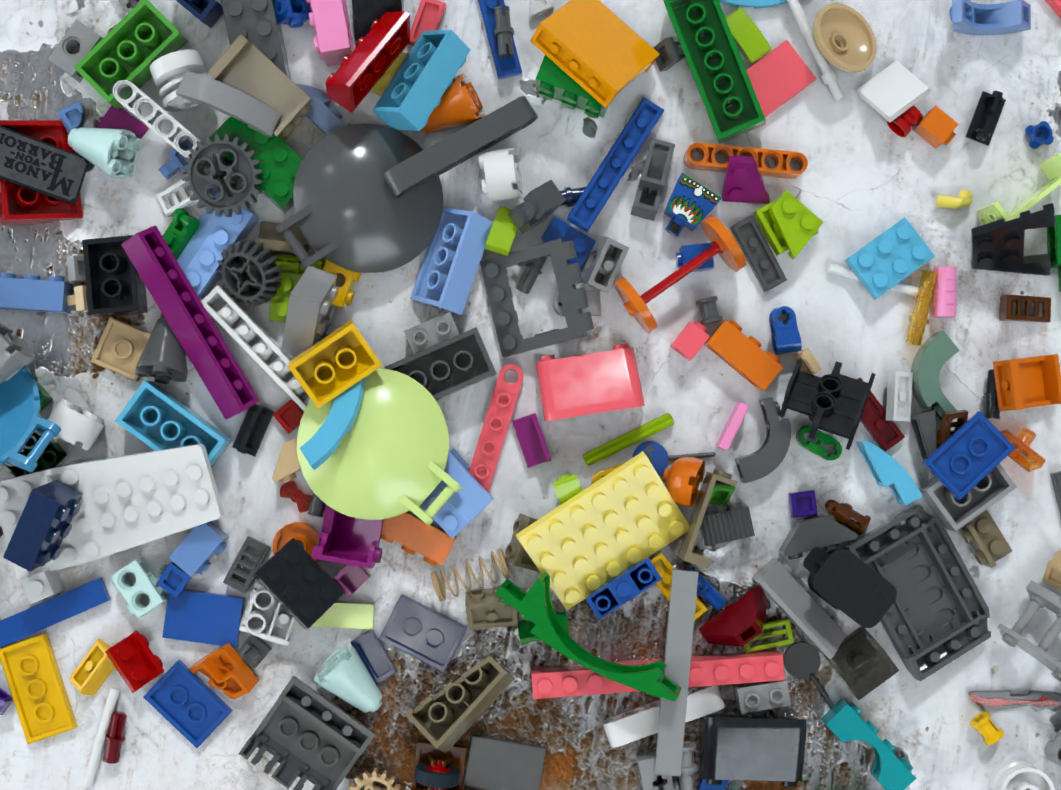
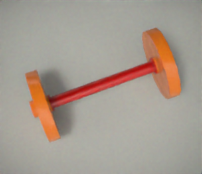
M710 215L701 222L702 228L712 246L641 296L623 276L613 283L624 302L625 310L631 317L633 316L648 334L658 326L646 304L718 254L735 272L747 265L738 243L729 230L715 216Z

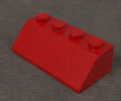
M385 12L380 20L376 19L373 22L370 32L358 40L355 50L343 58L340 68L335 73L333 72L328 76L325 85L329 99L353 113L410 43V14L408 12Z

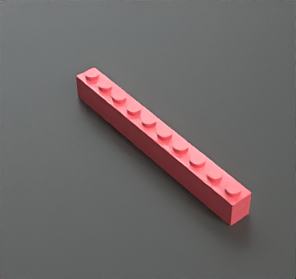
M767 650L751 653L740 652L691 656L688 688L785 680L783 655L778 650ZM664 658L621 661L613 663L624 665H642L653 663L659 660L664 662ZM582 665L531 668L533 699L639 691L607 679Z

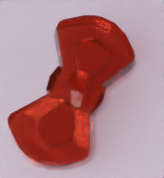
M294 480L282 484L280 497L291 498L297 504L300 513L309 511L312 495L304 494L298 489Z

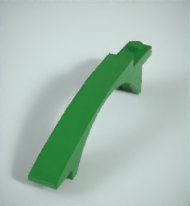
M545 571L538 577L527 593L508 578L496 591L495 594L500 597V600L505 605L512 606L520 612L523 619L535 624L530 633L567 658L607 679L647 694L671 701H676L681 687L663 674V670L666 667L663 661L659 660L642 665L617 664L601 659L577 644L563 628L556 615L550 593V575Z

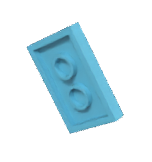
M903 218L847 258L845 262L873 299L876 300L934 258L935 255L909 221Z

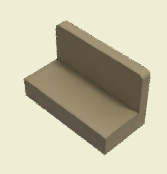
M261 222L260 236L255 238L256 244L263 242L264 249L271 248V253L296 255L284 236L275 229L280 223ZM297 225L291 227V230L308 253L309 243Z

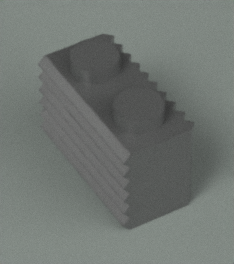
M741 502L727 504V509L720 511L717 510V507L707 508L700 527L703 544L710 546L755 536L749 506H742Z

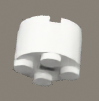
M515 148L487 151L479 155L480 169L484 170L485 179L481 180L483 194H487L488 200L490 199L492 202L522 197L520 193L522 191L519 163H514V157L518 156Z
M64 399L61 402H57L48 418L49 421L57 424L62 429L57 437L73 445L77 444L86 451H90L104 426L102 424L104 419L86 410L82 414L80 413L81 407Z

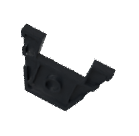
M1053 203L1043 205V210L1031 213L1028 210L1022 212L1019 218L1007 222L1003 218L971 229L972 269L1050 275V253L1024 256V235L1027 229L1054 226L1055 211Z

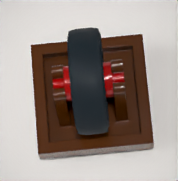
M417 740L411 790H461L467 746L454 745L445 753L436 749L430 741Z

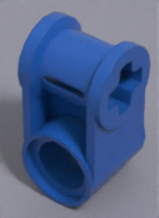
M788 306L773 309L769 315L775 355L801 351L802 343L795 312ZM781 313L782 315H787V319L783 322L777 319V316H780Z

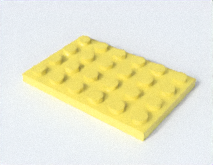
M642 451L517 533L516 537L541 574L545 571L550 575V587L566 610H569L610 579L618 576L633 564L650 557L688 531L689 524L648 457Z

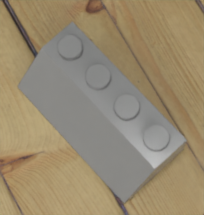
M773 558L752 579L815 648L828 659H831L846 636L841 630L844 625L834 615L828 616L824 611L827 608L817 596L813 599L807 593L810 588L800 578L797 580L793 578L790 574L793 570L784 560L779 562Z

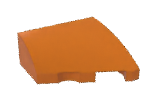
M230 643L214 650L189 668L193 674L199 671L210 679L208 684L214 688H219L233 700L249 693L259 681Z

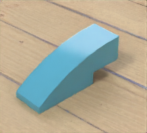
M867 440L856 442L877 485L880 487L889 486L898 504L907 505L923 497L913 479L893 457Z

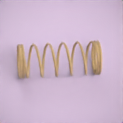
M501 548L497 549L500 564L494 552L491 551L495 581L489 574L481 556H478L482 586L477 580L468 560L465 561L469 579V590L465 586L456 566L453 564L457 594L452 590L443 569L440 568L443 588L437 572H431L432 583L439 601L446 600L445 582L454 596L457 597L459 595L457 576L465 590L470 593L472 589L470 571L478 586L483 588L484 575L482 565L489 579L494 584L497 582L495 561L506 579L511 578L503 550Z

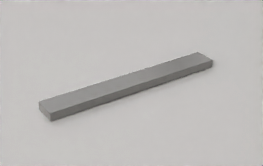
M672 569L664 655L666 667L663 670V674L681 687V691L676 701L664 698L660 700L654 773L657 775L679 777L681 775L698 571Z

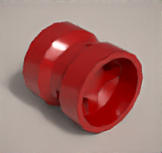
M913 105L893 121H887V124L895 134L905 138L911 132V127L920 123L923 115Z

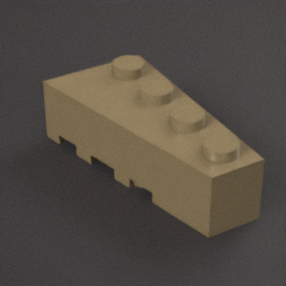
M489 656L463 673L462 677L444 686L443 690L432 697L429 696L422 701L421 705L415 709H410L404 714L436 749L447 753L515 678L497 660Z

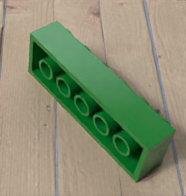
M663 0L719 144L766 125V119L719 0Z

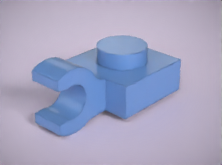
M188 138L181 143V148L184 151H188L193 147ZM173 149L168 152L172 160L158 169L168 180L179 169L186 174L187 172L183 171L182 168L189 167V163L184 160L185 157Z

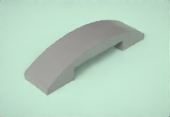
M186 71L176 91V95L198 105L202 103L248 124V128L270 138L281 118L279 112L254 97L227 84L197 73Z

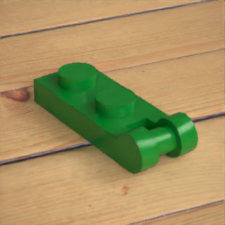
M184 209L175 210L172 217L173 221L162 235L176 260L200 225L199 220L194 216H189V213Z

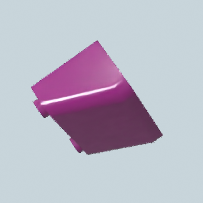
M326 504L322 530L318 532V537L322 539H319L318 546L313 545L311 558L373 568L375 563H380L382 557V548H379L384 519L364 520L349 517Z

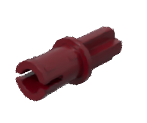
M117 711L112 713L109 732L105 735L107 742L103 761L106 763H119L122 742L126 738L124 736L127 715L124 712Z

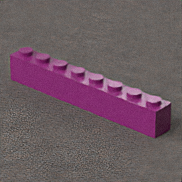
M155 225L138 232L122 243V247L225 420L258 403V397L157 226Z

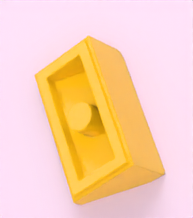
M97 639L69 677V680L81 694L94 696L115 668L105 653L111 647L101 639Z

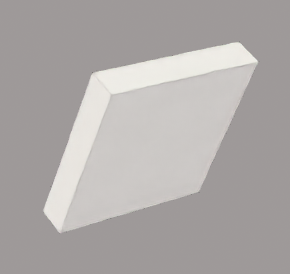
M896 60L858 88L857 92L863 100L886 120L891 122L930 93V88Z

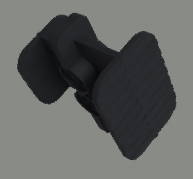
M799 359L787 385L780 417H784L787 409L808 415L812 422L808 438L815 439L818 429L849 439L846 449L850 450L876 374H871L868 383L841 375L839 373L842 363L836 361L831 374L818 377L800 371L802 360Z
M815 547L803 561V566L811 572L807 581L811 591L833 608L841 610L864 628L876 626L896 600L897 592L895 587L846 549L825 552L822 548Z

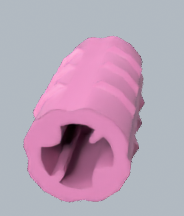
M944 266L933 268V317H956V306L958 305L956 303L957 267Z

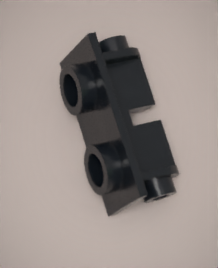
M982 91L966 133V138L989 146L1006 101L1002 97V92L993 91L990 94Z
M258 404L249 407L232 447L240 453H247L255 457L275 411Z

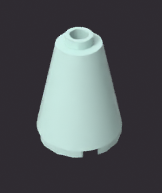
M346 644L348 649L339 648L322 664L321 667L324 671L321 675L316 673L314 681L363 713H368L369 711L373 713L382 704V693L355 648L351 644Z

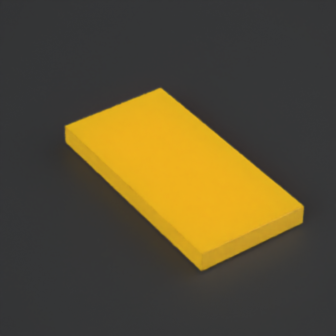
M48 633L0 648V661L27 744L78 727Z

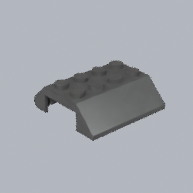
M293 676L254 734L243 746L239 755L248 760L255 749L259 748V751L251 761L253 765H256L262 759L265 751L271 753L274 757L267 763L263 772L269 774L275 764L279 762L280 765L271 777L287 789L291 787L297 777H300L301 779L293 790H302L306 780L315 785L312 790H336L376 733Z

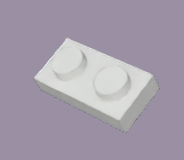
M888 371L886 420L910 422L913 372Z

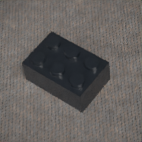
M133 235L82 240L89 315L107 317L148 313L145 284L121 245Z
M294 538L289 540L253 574L304 629H309L345 594L339 585L311 558Z

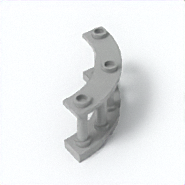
M1031 580L1026 587L1031 601L1012 629L1001 623L997 628L1002 635L1001 639L1011 647L1017 646L1052 671L1054 678L1061 682V663L1046 653L1061 632V603L1059 602L1061 597ZM1046 607L1056 614L1057 619L1038 646L1021 636V634L1039 608Z

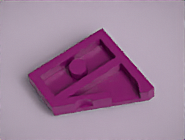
M728 157L721 195L722 201L770 203L769 193L765 189L763 178L758 171L754 157Z

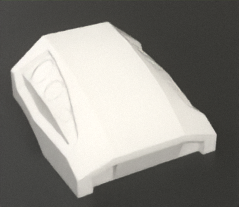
M255 581L242 615L239 630L264 640L288 646L295 619L261 583Z

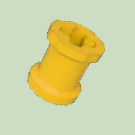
M984 711L971 720L970 726L977 729L984 738L983 742L989 746L998 742L1003 737L1004 731L1002 728H998L990 719L991 715Z

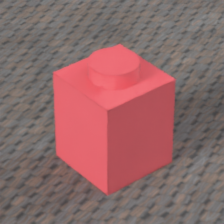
M697 321L695 323L688 322L671 343L670 347L688 361L692 360L710 337L706 334L707 328Z

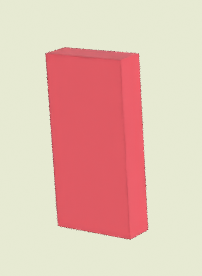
M421 0L410 31L409 45L414 46L423 31L439 29L446 9V3L438 0Z

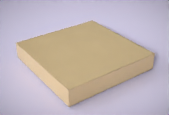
M110 317L90 362L138 382L140 376L135 375L136 365L151 334Z

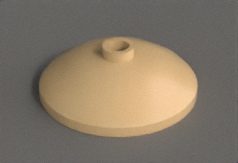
M831 3L824 6L816 14L813 23L814 38L818 49L828 62L841 70L852 73L861 72L873 63L877 52L876 39L870 25L860 13L847 5Z

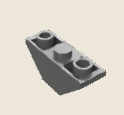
M818 514L796 520L781 545L779 552L780 555L792 560L803 557V552L811 551L815 547L826 551V546L836 544V547L847 546L851 544V540L858 537L855 532L828 516Z

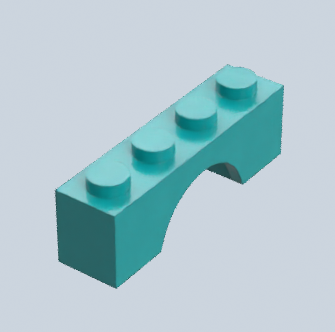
M841 699L821 720L842 743L851 740H862L869 743L875 754V764L871 772L872 776L885 790H905L916 779L910 772L913 767L904 757L898 759L895 756L896 748L886 738L882 741L876 735L879 730L871 721L868 720L865 723L859 717L862 712L852 701L847 704Z

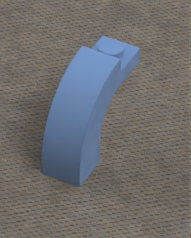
M952 0L949 14L953 23V31L968 35H1002L1031 30V5L1024 0L1000 4H977L970 0Z

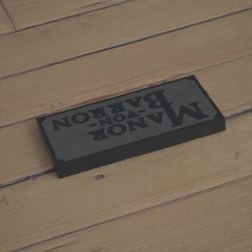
M0 126V180L75 206L89 161L76 153Z

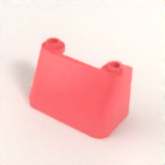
M628 343L613 345L614 350L558 359H555L554 355L541 356L540 362H536V370L544 421L645 406L634 348H628Z

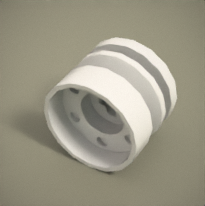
M187 49L172 52L158 58L150 65L149 70L156 86L161 87L159 96L163 99L165 110L177 112L199 106L176 95V91L186 71L208 77L206 74H203L205 66L197 50Z

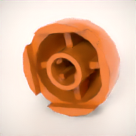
M683 457L674 461L671 468H665L662 482L666 483V488L675 503L691 508L694 506L700 492L698 490L700 481L703 482L706 464L704 460L695 457Z

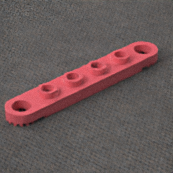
M514 364L504 366L499 372L469 469V473L487 492H489L523 382V372ZM510 369L518 373V380L514 384H509L504 380L505 372Z

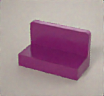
M536 413L513 420L512 423L527 467L551 461Z

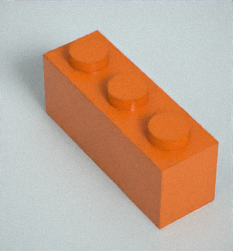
M727 320L722 321L704 345L759 391H765L784 368L779 364L781 360L771 352H764L760 348L761 343L754 337L749 336L747 338L741 333L742 328L733 320H730V322Z
M410 511L384 519L381 539L389 543L396 541L402 544L401 549L413 555L415 552L423 555V560L433 566H437V564L443 565L457 536L451 538L442 528L432 523L428 526Z

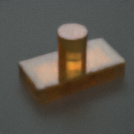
M1023 428L1017 437L1007 429L1001 431L1004 437L1015 447L1008 455L1009 458L1027 472L1043 466L1046 460L1029 447L1036 437L1033 431Z

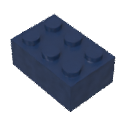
M59 480L32 489L3 558L28 571H32L40 566L42 567L51 560H56L62 551V546L60 545L63 539L67 537L72 529L70 524L72 518L79 512L82 506L80 500L83 493Z

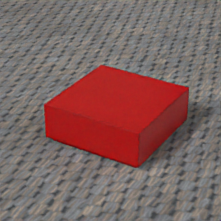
M291 399L276 411L273 416L286 432L290 434L300 425L304 412Z

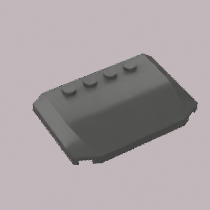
M920 505L911 507L844 547L895 587L897 592L896 600L880 621L906 669L916 680H924L991 637V631H988L987 618L990 617L985 600L943 523L935 516L925 512Z

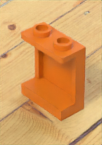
M1058 354L993 362L999 411L1061 404V372Z

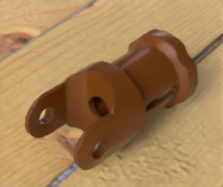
M828 500L825 503L826 510L834 516L835 521L855 530L858 536L867 529L871 520L870 516H863L853 510V507L848 503H838L835 500Z

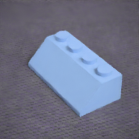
M217 191L214 197L218 199L221 192ZM241 207L242 214L236 215L232 211V217H226L224 211L221 217L215 216V210L211 214H207L204 211L198 219L200 225L178 257L177 262L199 298L204 299L222 275L217 271L221 266L217 261L223 260L221 255L223 250H227V247L233 242L246 239L258 222L259 218L250 211Z
M443 207L440 224L433 239L428 244L410 299L462 316L493 221L472 211Z
M449 451L444 471L458 482L462 488L458 493L455 491L433 519L451 538H454L494 498ZM443 480L421 504L425 511L447 486Z

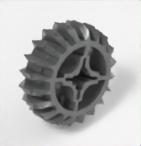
M242 239L238 242H233L227 247V250L224 249L221 253L223 260L217 261L221 265L217 271L222 274L218 280L224 282L223 289H228L230 291L229 296H236L237 303L244 302L245 306L253 304L255 307L269 302L271 298L277 295L278 289L282 285L279 280L284 275L278 272L282 266L277 265L275 262L278 256L272 257L270 255L271 248L264 249L263 242L256 244L254 239L248 241ZM240 256L246 257L247 260H246V259H245V260H241V259H239V257H240ZM252 286H259L261 289L253 288Z

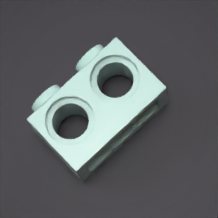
M143 557L134 560L110 576L114 581L112 582L114 589L117 593L124 596L127 601L126 606L128 610L138 618L146 615L168 600V594L156 584L158 579ZM129 572L133 573L136 577L134 585L128 582L127 575ZM142 593H145L149 596V605H145L142 603Z

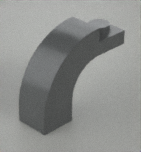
M773 397L759 400L767 430L764 443L754 453L735 458L739 476L743 483L761 479L773 472L788 452L791 441L790 419L779 420L778 416H780L781 409L778 402H774Z

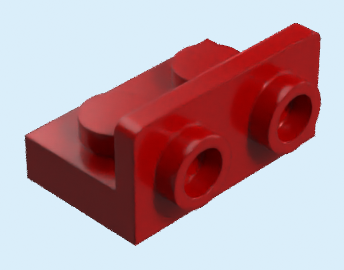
M137 630L105 651L132 693L164 672L161 659L152 653L147 638Z

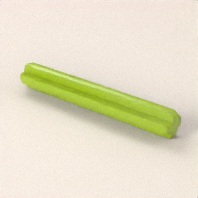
M666 413L582 455L586 465L590 466L674 425V420L669 413Z

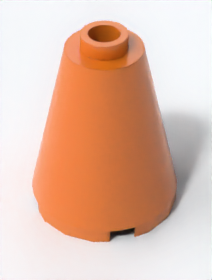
M465 74L456 77L451 86L445 90L440 104L433 109L428 117L427 124L420 131L424 130L426 134L472 124L485 116V113L480 115L479 109L483 108L472 83L466 84L463 80L467 77Z

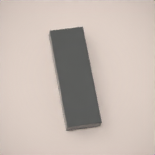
M753 215L730 227L764 292L787 281Z

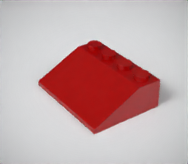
M0 120V126L75 153L73 148L68 145L69 134L60 120ZM0 180L1 226L30 225L83 218L80 193L76 205L73 206Z

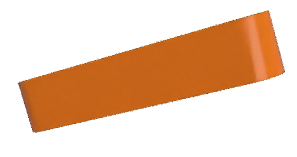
M693 143L684 155V163L690 169L726 173L729 156L754 157L761 176L786 179L799 177L808 166L806 156L800 152L709 143ZM690 152H699L702 155V160L697 162L692 160ZM715 154H723L727 162L725 164L718 163L715 160ZM765 158L774 160L775 168H768L764 163ZM794 160L798 162L800 166L799 171L792 170L789 166V161Z

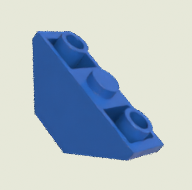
M646 558L633 564L618 576L601 585L585 599L600 620L662 580L650 559Z

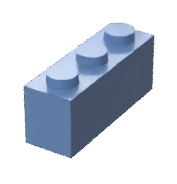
M0 273V309L71 313L72 306H68L67 296L72 295L73 284L64 282V277L49 276V280H40V276L25 274L24 279L15 278V274Z

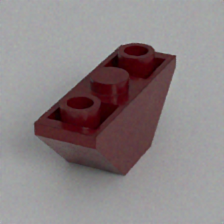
M758 586L755 589L749 590L744 597L734 604L728 605L716 617L707 620L699 628V631L709 644L742 647L762 632L769 600L762 588Z

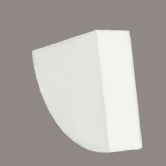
M551 0L530 1L529 13L531 20L554 10Z

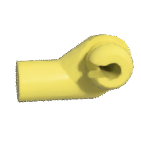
M961 190L959 197L938 194L936 207L948 209L969 207L973 201L971 200L973 194L968 190Z

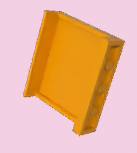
M570 0L542 21L530 39L532 44L605 108L643 71L647 72L660 55L599 0Z

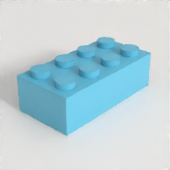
M452 30L423 31L372 111L390 128L420 131L427 124L428 117L433 109L440 104L443 93L453 83L454 76L459 68L465 64L466 57L471 49Z
M153 381L143 382L115 420V422L154 451L203 444L206 447L211 468L232 441L230 437Z

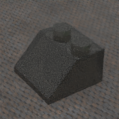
M862 626L843 639L831 659L824 656L849 692L858 700L899 671L885 650Z

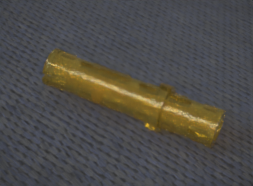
M922 270L913 314L909 316L911 323L905 343L922 346L925 326L929 324L930 320L927 318L938 272Z

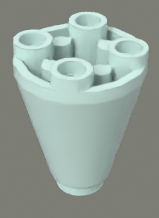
M74 128L68 135V145L107 175L119 179L125 176L130 177L135 173V163L138 158V152L142 148V140L137 138L133 132L126 129Z

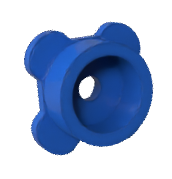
M1042 121L1036 126L1029 125L1025 129V134L1030 139L1029 146L1032 149H1037L1043 144L1050 145L1054 140L1052 129L1046 121Z

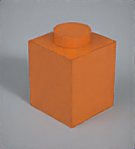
M934 106L926 113L913 131L936 149L942 144L947 145L955 137L956 133L953 131L959 124L940 108Z

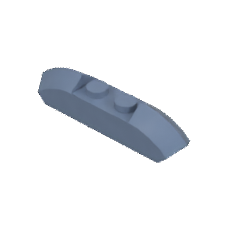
M296 84L313 99L310 103L312 109L306 116L325 135L346 126L340 120L343 116L333 106L328 108L331 99L327 97V94L309 85Z

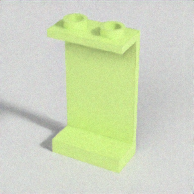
M1061 152L1045 159L1039 164V167L1050 180L1048 183L1008 213L998 201L977 211V214L980 216V223L985 225L1003 218L1005 222L1016 219L1020 216V213L1027 211L1060 186Z

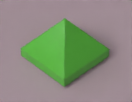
M715 483L708 504L726 506L736 487Z

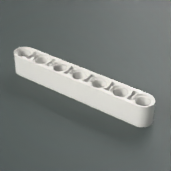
M121 80L115 83L113 95L118 102L181 155L187 158L193 157L189 150L184 151L181 148V141L185 137L192 138L194 143L192 148L198 150L196 142L201 140L130 81ZM129 86L133 91L132 96L126 100L122 99L120 95L122 88ZM146 103L151 104L153 107V112L148 117H144L141 114V107ZM166 120H170L173 123V130L168 134H163L161 124ZM217 154L214 155L216 161L218 156ZM211 166L208 168L203 167L205 174L208 175L211 172ZM240 176L235 182L239 190L244 186V180ZM257 193L254 194V197L256 199L258 198Z

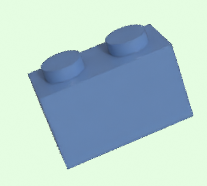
M212 521L195 526L169 556V559L190 577L198 575V573L203 575L211 566L209 560L214 554L219 556L227 547L225 541L229 536Z

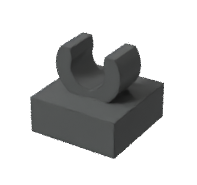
M673 37L665 38L653 47L660 54L656 59L660 72L670 69L685 57L684 54L679 55L677 47L680 44L679 42H674Z
M251 634L237 653L255 669L272 648L260 637Z

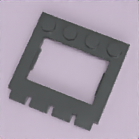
M559 238L511 252L508 256L501 255L480 261L502 358L586 337V331L594 329L591 313H582L581 309L589 307L585 288L576 289L575 286L576 284L583 283L579 263L570 264L569 261L577 258L573 240L565 242L564 238ZM551 256L567 328L554 329L523 339L519 330V320L514 309L511 287H509L506 268L515 265H526L542 260L543 257Z

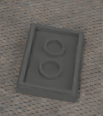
M473 734L464 786L486 790H539L546 747Z

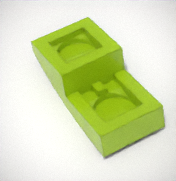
M742 8L726 17L738 50L751 64L771 51V46L761 31Z

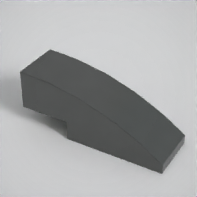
M651 138L630 215L651 221L655 220L675 144Z

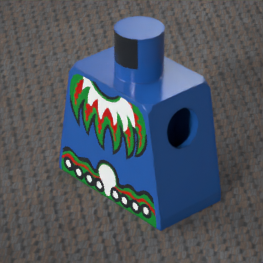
M681 173L664 211V214L671 218L665 230L675 237L679 236L684 227L693 231L719 203L721 197Z

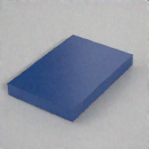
M977 411L922 463L957 500H961L1004 460L1015 447L980 411Z
M184 589L177 598L169 593L162 638L219 646L230 643L233 648H236L239 642V626L242 619L245 597Z
M180 659L143 697L196 748L233 711L196 674L191 673L189 668Z

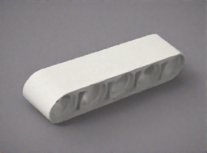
M718 685L688 689L685 723L725 707ZM660 700L604 720L602 725L610 747H619L658 733Z

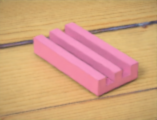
M743 402L736 403L716 447L722 450L729 449L749 405Z

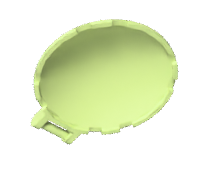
M378 368L364 378V395L361 408L351 431L345 434L338 444L339 448L315 470L306 460L300 447L313 437L322 426L335 398L319 409L311 400L303 413L298 428V461L309 487L332 509L349 517L364 520L387 519L410 510L430 526L434 521L433 517L455 491L458 493L461 490L462 486L444 471L449 453V432L442 409L431 393L413 378L398 371ZM443 480L447 484L445 489L426 511L421 509L420 505Z

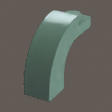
M944 331L935 333L920 347L911 367V372H913L912 391L915 399L921 408H928L932 405V410H935L936 417L942 420L944 413L957 410L940 388L939 373L944 363L960 351Z

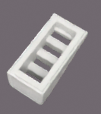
M180 180L156 195L166 217L172 216L177 209L185 210L198 204L199 200L190 201L189 198L191 196L188 191L184 190L190 185L189 182ZM178 191H180V194H181V196H182V198H183V201H182V202H181V199H180V197H179V195H178V193H177ZM168 196H172L175 206H172Z

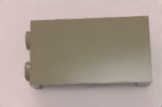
M242 34L236 38L207 71L213 79L236 88L279 112L281 118L273 132L277 137L289 135L296 126L293 122L299 116L305 117L312 109L310 103L313 99Z
M714 469L713 473L706 472L689 521L688 531L685 533L678 556L683 561L708 569L711 559L705 554L693 551V547L716 480L736 487L737 481L731 480L732 474Z

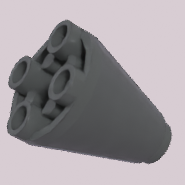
M161 313L137 362L135 375L154 377V382L169 384L170 380L186 382L188 373L186 352Z

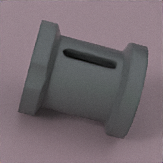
M717 296L695 301L696 305L700 307L702 325L723 320L722 316H719L716 305Z

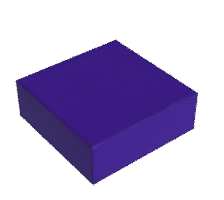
M815 490L789 493L792 518L818 515Z

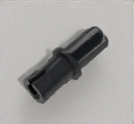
M994 369L988 371L986 393H983L986 396L984 416L991 418V410L993 408V419H1000Z

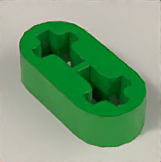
M804 426L797 431V443L820 458L831 461L836 460L841 455L842 446L840 442L824 432L818 430L815 437L818 440L816 444L811 441L805 444V438L802 435L803 433H809L811 426ZM821 443L825 445L833 443L832 448L835 450V453L826 455L827 450L820 446Z

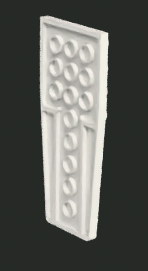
M203 444L62 465L0 481V523L7 546L32 489L59 480L83 493L80 500L82 506L79 512L72 518L70 523L72 529L60 545L62 546V551L58 558L32 571H28L13 563L17 579L34 576L46 570L51 572L88 563L216 520L224 514L206 447Z

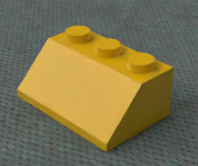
M352 319L288 362V368L318 409L382 366Z

